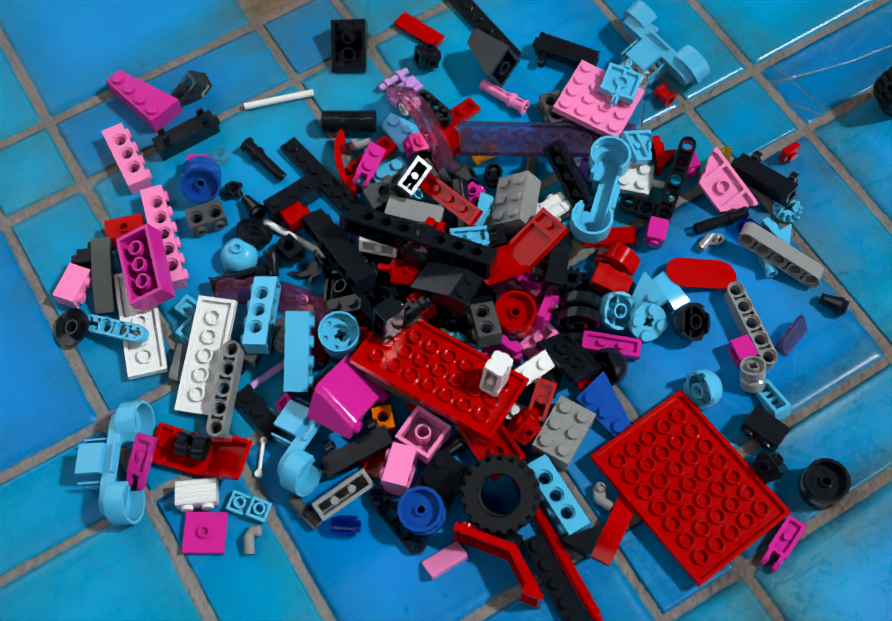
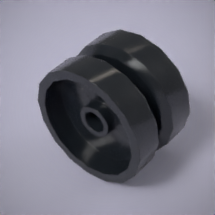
M582 290L569 291L560 295L558 298V309L560 311L558 313V326L562 330L573 333H584V330H597L600 327V313L598 312L600 297L592 292Z
M820 458L813 461L800 475L798 492L809 506L827 510L834 507L848 494L851 486L850 475L840 462L831 458Z

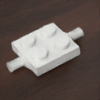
M630 161L628 170L619 178L618 184L621 185L620 193L633 194L648 199L652 187L663 189L665 181L654 180L653 172L655 166L648 164L634 165Z

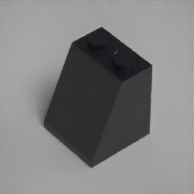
M476 28L474 33L470 35L467 44L487 76L495 85L502 88L520 59L507 44Z

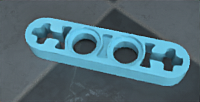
M93 314L87 316L89 319L88 332L136 344H143L149 338V331L139 324ZM96 322L98 324V327L95 325H91V323ZM111 323L110 330L105 332V326ZM126 326L125 334L120 335V330ZM133 331H134L135 333H141V335L135 336V335L133 334Z

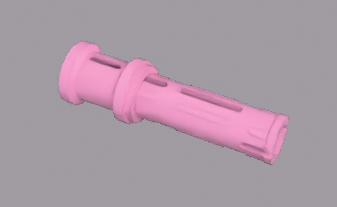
M486 79L481 81L479 89L503 101L508 108H514L521 115H524L528 110L529 100H523L516 93H509Z

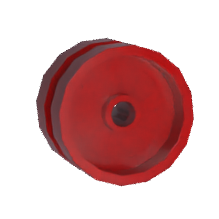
M518 290L506 292L499 297L495 303V310L502 334L510 339H522L533 333L537 318L535 300L529 294Z

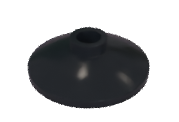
M71 308L62 313L55 328L56 337L60 343L66 346H74L84 339L89 328V319L86 313L78 308Z

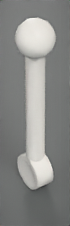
M266 437L260 438L261 448L258 468L254 473L257 478L263 476L261 469L264 448L268 441Z

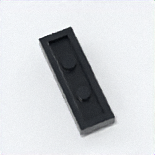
M249 385L237 393L235 402L269 441L274 439L271 433L279 435L283 431L275 427L273 423L277 417Z

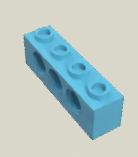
M255 276L254 282L250 286L251 298L247 302L248 314L244 318L245 330L240 339L241 346L244 347L246 353L270 354L282 287L277 276Z
M544 454L527 464L534 470L538 480L541 477L549 480L548 484L540 483L539 485L541 491L540 502H544L546 513L551 519L554 518L558 524L556 528L560 535L568 536L588 529L591 522L548 456ZM556 494L560 497V500L553 501L550 499V495ZM567 511L572 517L565 519L561 516V513Z

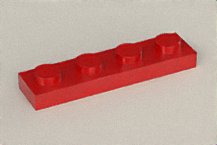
M430 172L419 185L420 189L471 227L475 225L483 213L482 210Z

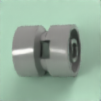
M747 356L741 361L739 385L742 390L749 393H757L765 387L767 366L762 358Z

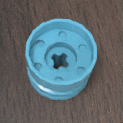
M335 311L327 314L320 321L318 338L326 353L331 357L343 359L350 352H356L362 343V335L357 320L351 314ZM340 334L343 335L344 340L342 341L339 340Z

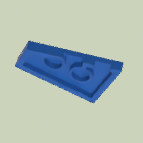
M604 371L575 398L582 407L596 414L595 420L613 438L631 426Z

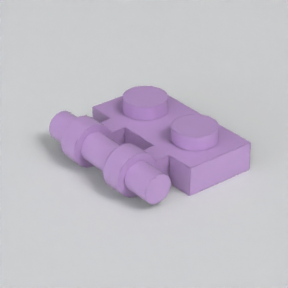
M406 67L402 70H397L394 73L395 75L389 79H384L378 86L381 92L385 89L388 90L385 93V97L396 109L401 102L400 98L405 94L407 96L409 94L415 96L418 91L424 90L423 85L413 75L408 78L405 77L409 74V70ZM399 81L400 84H398L397 86L394 87L392 85L395 82Z

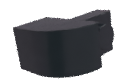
M463 164L453 172L446 167L438 170L441 175L440 180L449 187H451L450 182L458 178H465L467 184L471 181L476 185L480 184L473 168L466 164Z

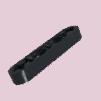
M373 489L369 493L370 505L411 554L421 555L426 549L424 537L413 535V539L417 543L421 541V548L418 549L416 547L413 549V542L410 540L413 533L400 534L398 532V527L403 524L398 516V506L383 489ZM374 495H382V502L385 504L383 508L379 501L374 502ZM388 509H394L397 514L395 518L388 519L385 516V512Z

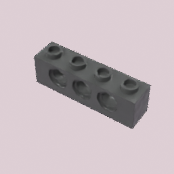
M428 157L423 159L432 167L430 173L438 178V174ZM405 167L400 168L396 174L392 176L386 175L380 182L376 184L370 183L364 188L363 198L369 208L382 211L386 208L390 195L398 196L390 188ZM386 190L388 194L380 195L379 191Z

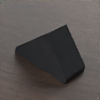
M601 524L565 536L561 542L564 548L590 559L603 526Z

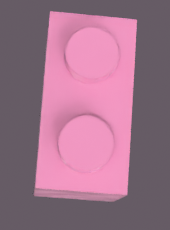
M69 263L52 294L57 303L79 309L80 305L86 300L87 292L93 287L91 270Z

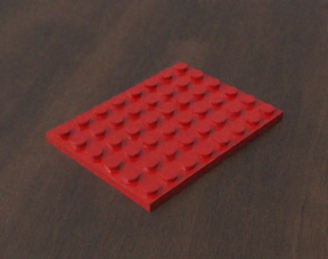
M681 389L590 456V460L631 506L638 517L698 588L791 513L786 505L764 483L759 475Z

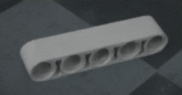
M746 222L738 236V242L742 246L804 285L812 288L819 285L824 273V268L821 264L756 223Z
M731 282L724 293V300L741 335H749L758 352V357L762 359L765 357L771 361H765L766 371H770L778 360V354L744 286L740 282ZM747 324L752 325L754 328L748 327ZM755 341L761 342L762 345H758Z
M233 340L225 342L222 347L206 424L207 433L215 438H225L229 433L245 356L244 347ZM237 347L236 353L231 355V349ZM233 366V371L227 375V368ZM228 385V392L226 394H223L222 390L224 386ZM224 404L225 410L219 414L218 409ZM220 424L221 430L215 434L214 429L216 425Z

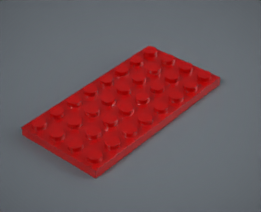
M422 319L410 328H406L403 325L402 331L385 343L371 331L352 355L349 362L489 443L529 382V378L511 369L508 381L497 397L486 393L480 389L479 385L484 366L491 357Z

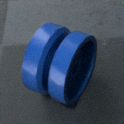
M196 156L187 160L182 166L180 175V189L185 198L199 204L214 200L219 195L221 189L222 174L220 167L214 160L205 156Z
M416 486L410 488L402 495L398 502L397 512L400 521L409 532L417 536L427 537L436 534L446 521L447 510L445 504L437 492L429 487ZM425 508V512L422 513V514H419V513L422 512V509Z

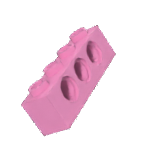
M119 123L101 131L132 195L139 193L142 189L152 187L150 179L153 177L149 169H144L143 166L146 163L142 155H137L136 152L139 149L135 141H130L133 137L129 129H124L122 123Z

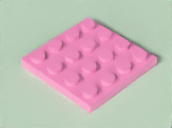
M581 60L553 106L552 111L602 136L620 137L645 90L638 88L632 104L618 100L616 107H613L614 101L612 106H610L609 102L612 97L598 92L606 71Z

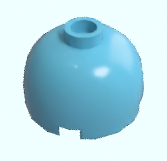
M234 238L223 246L221 261L225 270L234 273L257 266L259 255L254 245L244 242L240 238Z
M613 291L602 297L598 312L600 313V321L604 326L614 330L626 329L625 327L628 326V321H630L631 310L636 306V303H633L630 298L632 297L630 294Z
M698 369L686 374L687 381L683 383L684 393L698 406L699 410L707 409L718 403L723 393V387L720 378L714 372L707 369Z

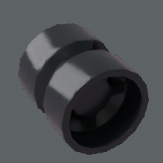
M181 430L175 441L174 454L185 458L190 456L192 460L204 462L211 448V437L202 434L195 436L194 432Z

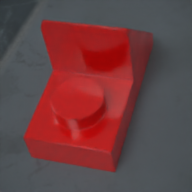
M658 135L652 136L651 152L656 176H660L671 164L677 151L676 149L665 150L664 143L660 141V136Z
M538 377L527 412L530 413L532 411L538 416L540 421L545 422L558 383Z

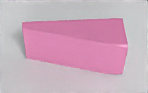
M550 323L545 324L542 331L535 328L533 333L520 342L523 346V352L529 358L539 353L535 348L538 341L557 335L559 332Z

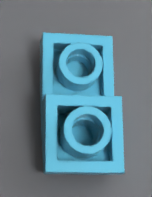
M664 271L652 279L669 301L666 303L672 312L682 304L690 301L682 289Z
M233 490L225 510L265 523L273 503Z

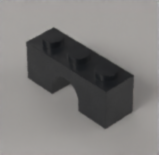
M309 173L267 198L263 203L268 216L274 223L279 224L282 222L281 211L297 201L304 202L308 206L321 198L322 195L319 184Z

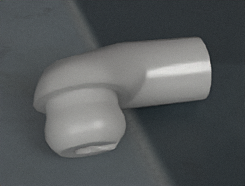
M369 137L358 141V139L353 138L349 141V148L352 151L365 149L368 147L371 139Z
M708 233L701 239L696 248L704 252L708 246L723 243L724 236L718 233Z
M597 482L592 489L594 502L608 512H611L615 503L606 498V485L602 482Z
M260 525L250 526L244 535V554L255 553L254 539L262 535V527Z

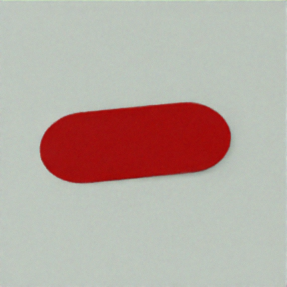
M674 258L668 262L666 267L668 277L677 285L684 287L727 289L728 285L737 279L734 269L728 263L720 260Z

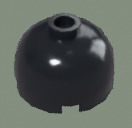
M697 302L682 304L673 313L671 320L672 328L680 339L701 341L704 334H708L711 324L710 315L708 312H705L702 304Z
M606 347L596 350L591 354L604 367L603 371L612 387L624 380L628 372V364L626 358L619 350Z

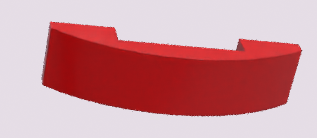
M341 129L337 134L334 146L337 173L341 184L358 199L356 184L351 183L354 178L353 174L347 176L345 174L341 155L348 154L344 132Z
M620 494L591 554L592 558L610 566L635 512Z

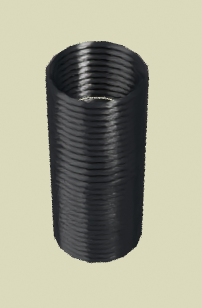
M322 110V132L338 133L339 130L343 129L344 133H376V111Z

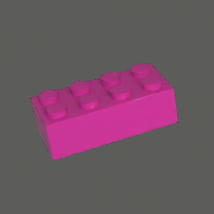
M146 223L117 238L116 243L130 306L145 312L175 297L161 231Z

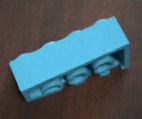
M285 311L283 392H310L313 390L314 376H312V368H314V356H312V348L315 346V337L312 336V328H315V316H312L310 311Z

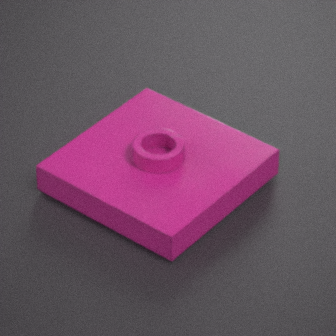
M186 512L182 553L224 555L228 513Z

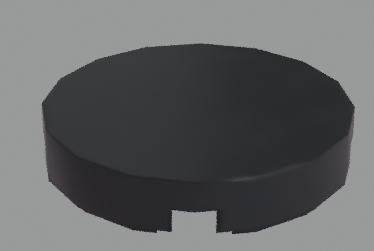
M245 218L237 223L236 234L244 242L251 245L265 246L271 242L273 237L272 229L268 225H262L260 220Z

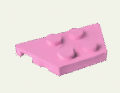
M718 147L714 148L697 181V185L718 213L739 209L744 206L758 205L759 202Z

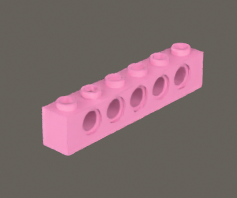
M162 185L142 189L140 193L147 223L161 231L165 253L172 252L166 255L174 291L188 287L186 280L189 279L187 269H183L182 265L186 262L183 252H179V248L182 247L180 239L175 236V232H178L175 221L172 222L171 219L174 213L172 207L168 206L167 203L170 201L169 193L164 191Z

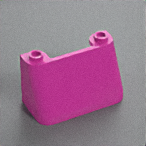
M350 352L319 381L313 392L307 414L308 418L348 439L354 433L358 434L361 430L363 415L374 404H386L390 397V393L364 376L366 372L349 363L354 352Z

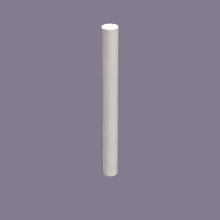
M311 89L244 103L245 110L312 97L314 92Z
M267 218L264 220V226L268 225L273 231L283 236L290 233L304 248L312 252L317 250L322 258H326L316 245Z

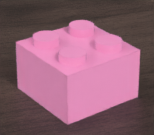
M417 405L395 435V441L417 447L418 459L427 465L438 448L441 449L450 437L451 426Z
M393 442L392 447H388L386 451V467L381 468L379 479H381L380 484L383 485V490L386 493L402 497L411 487L418 462L417 447Z

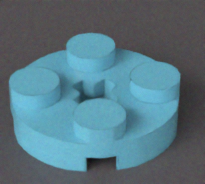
M642 302L631 310L628 328L631 334L638 339H642L645 342L654 340L668 327L664 310L654 303ZM646 317L651 319L649 325H644Z

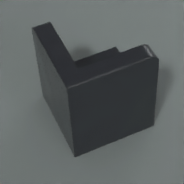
M88 242L87 249H78L76 255H72V264L91 270V242Z

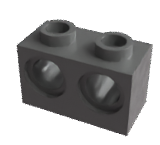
M560 90L539 95V101L536 103L538 112L542 113L544 127H547L550 133L570 128L571 120L552 111L553 106L561 95Z
M220 199L184 210L193 237L203 236L208 232L221 230L229 226Z
M493 301L470 305L469 313L466 314L468 325L472 324L471 335L473 341L477 342L478 348L501 344L502 330Z

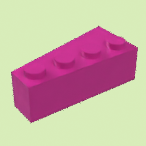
M118 70L105 80L110 92L156 133L157 130L166 126L183 112L179 99L121 70Z

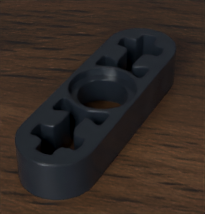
M420 90L415 94L420 102L419 107L440 126H449L453 122L451 110L429 91ZM438 106L436 110H430V107Z

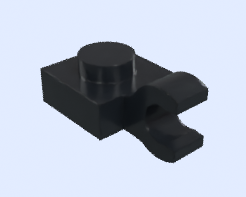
M421 296L416 302L409 300L404 304V327L410 328L423 317L421 311L433 305L430 298Z

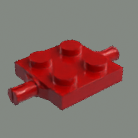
M392 258L390 265L378 262L377 271L388 272L390 274V282L396 285L411 286L423 270L412 267L404 260Z

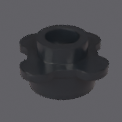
M236 181L227 183L225 185V197L227 199L242 198V183Z

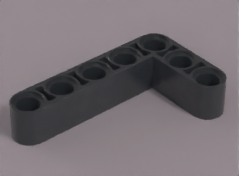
M687 136L681 139L659 203L633 194H624L620 199V210L623 213L649 221L651 216L660 218L659 213L666 212L669 216L666 220L671 221L695 152L696 141L694 138ZM689 144L692 149L685 150L682 145ZM684 161L686 166L679 167L676 162ZM678 178L680 183L673 184L671 179ZM672 195L674 200L671 202L666 201L665 196ZM630 200L633 206L625 207L623 202ZM648 206L651 211L644 213L641 211V207Z

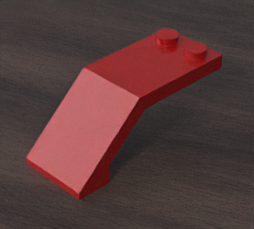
M543 207L506 245L494 248L498 249L497 262L489 278H484L483 281L489 286L529 273L568 234V228Z
M159 422L154 434L158 441L152 460L153 464L203 479H240L253 441L234 435L232 438H211V448L208 457L204 462L192 460L190 456L185 458L175 455L174 445L179 432L184 429Z
M456 522L453 528V540L508 561L522 588L519 602L540 609L544 596L517 545L474 529L470 523Z

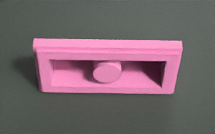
M458 541L424 560L422 564L433 581L467 560L468 555Z

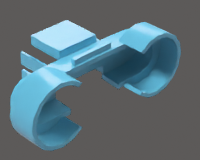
M637 0L624 11L625 20L622 22V27L634 42L621 53L622 62L628 58L632 59L643 73L658 60L662 63L658 69L647 77L649 87L666 72L684 86L689 83L697 85L710 74L711 70L707 61L695 48L687 44L677 53L656 34L659 28L651 22L657 18V15L644 2Z
M607 135L594 141L588 162L591 170L590 180H593L590 192L596 194L591 212L584 211L585 204H583V200H580L575 204L571 213L570 229L572 234L578 240L585 243L594 244L603 241L608 237L612 228L614 211L621 187L618 181L628 170L631 160L629 145L617 136Z
M297 397L296 399L299 403L290 399L273 423L275 427L295 436L293 442L274 433H271V435L278 444L288 448L277 467L281 487L300 497H305L314 491L323 475L321 468L313 464L315 461L313 459L314 456L304 451L321 424L307 417L310 403Z
M144 400L121 403L117 411L111 415L107 438L84 439V442L87 444H79L74 474L78 476L102 474L101 481L78 482L77 485L85 487L89 491L100 490L98 500L99 511L112 525L136 524L144 514V490L130 491L131 486H127L129 484L128 481L116 482L120 449L133 448L135 436L138 432L154 437L155 415L151 405Z

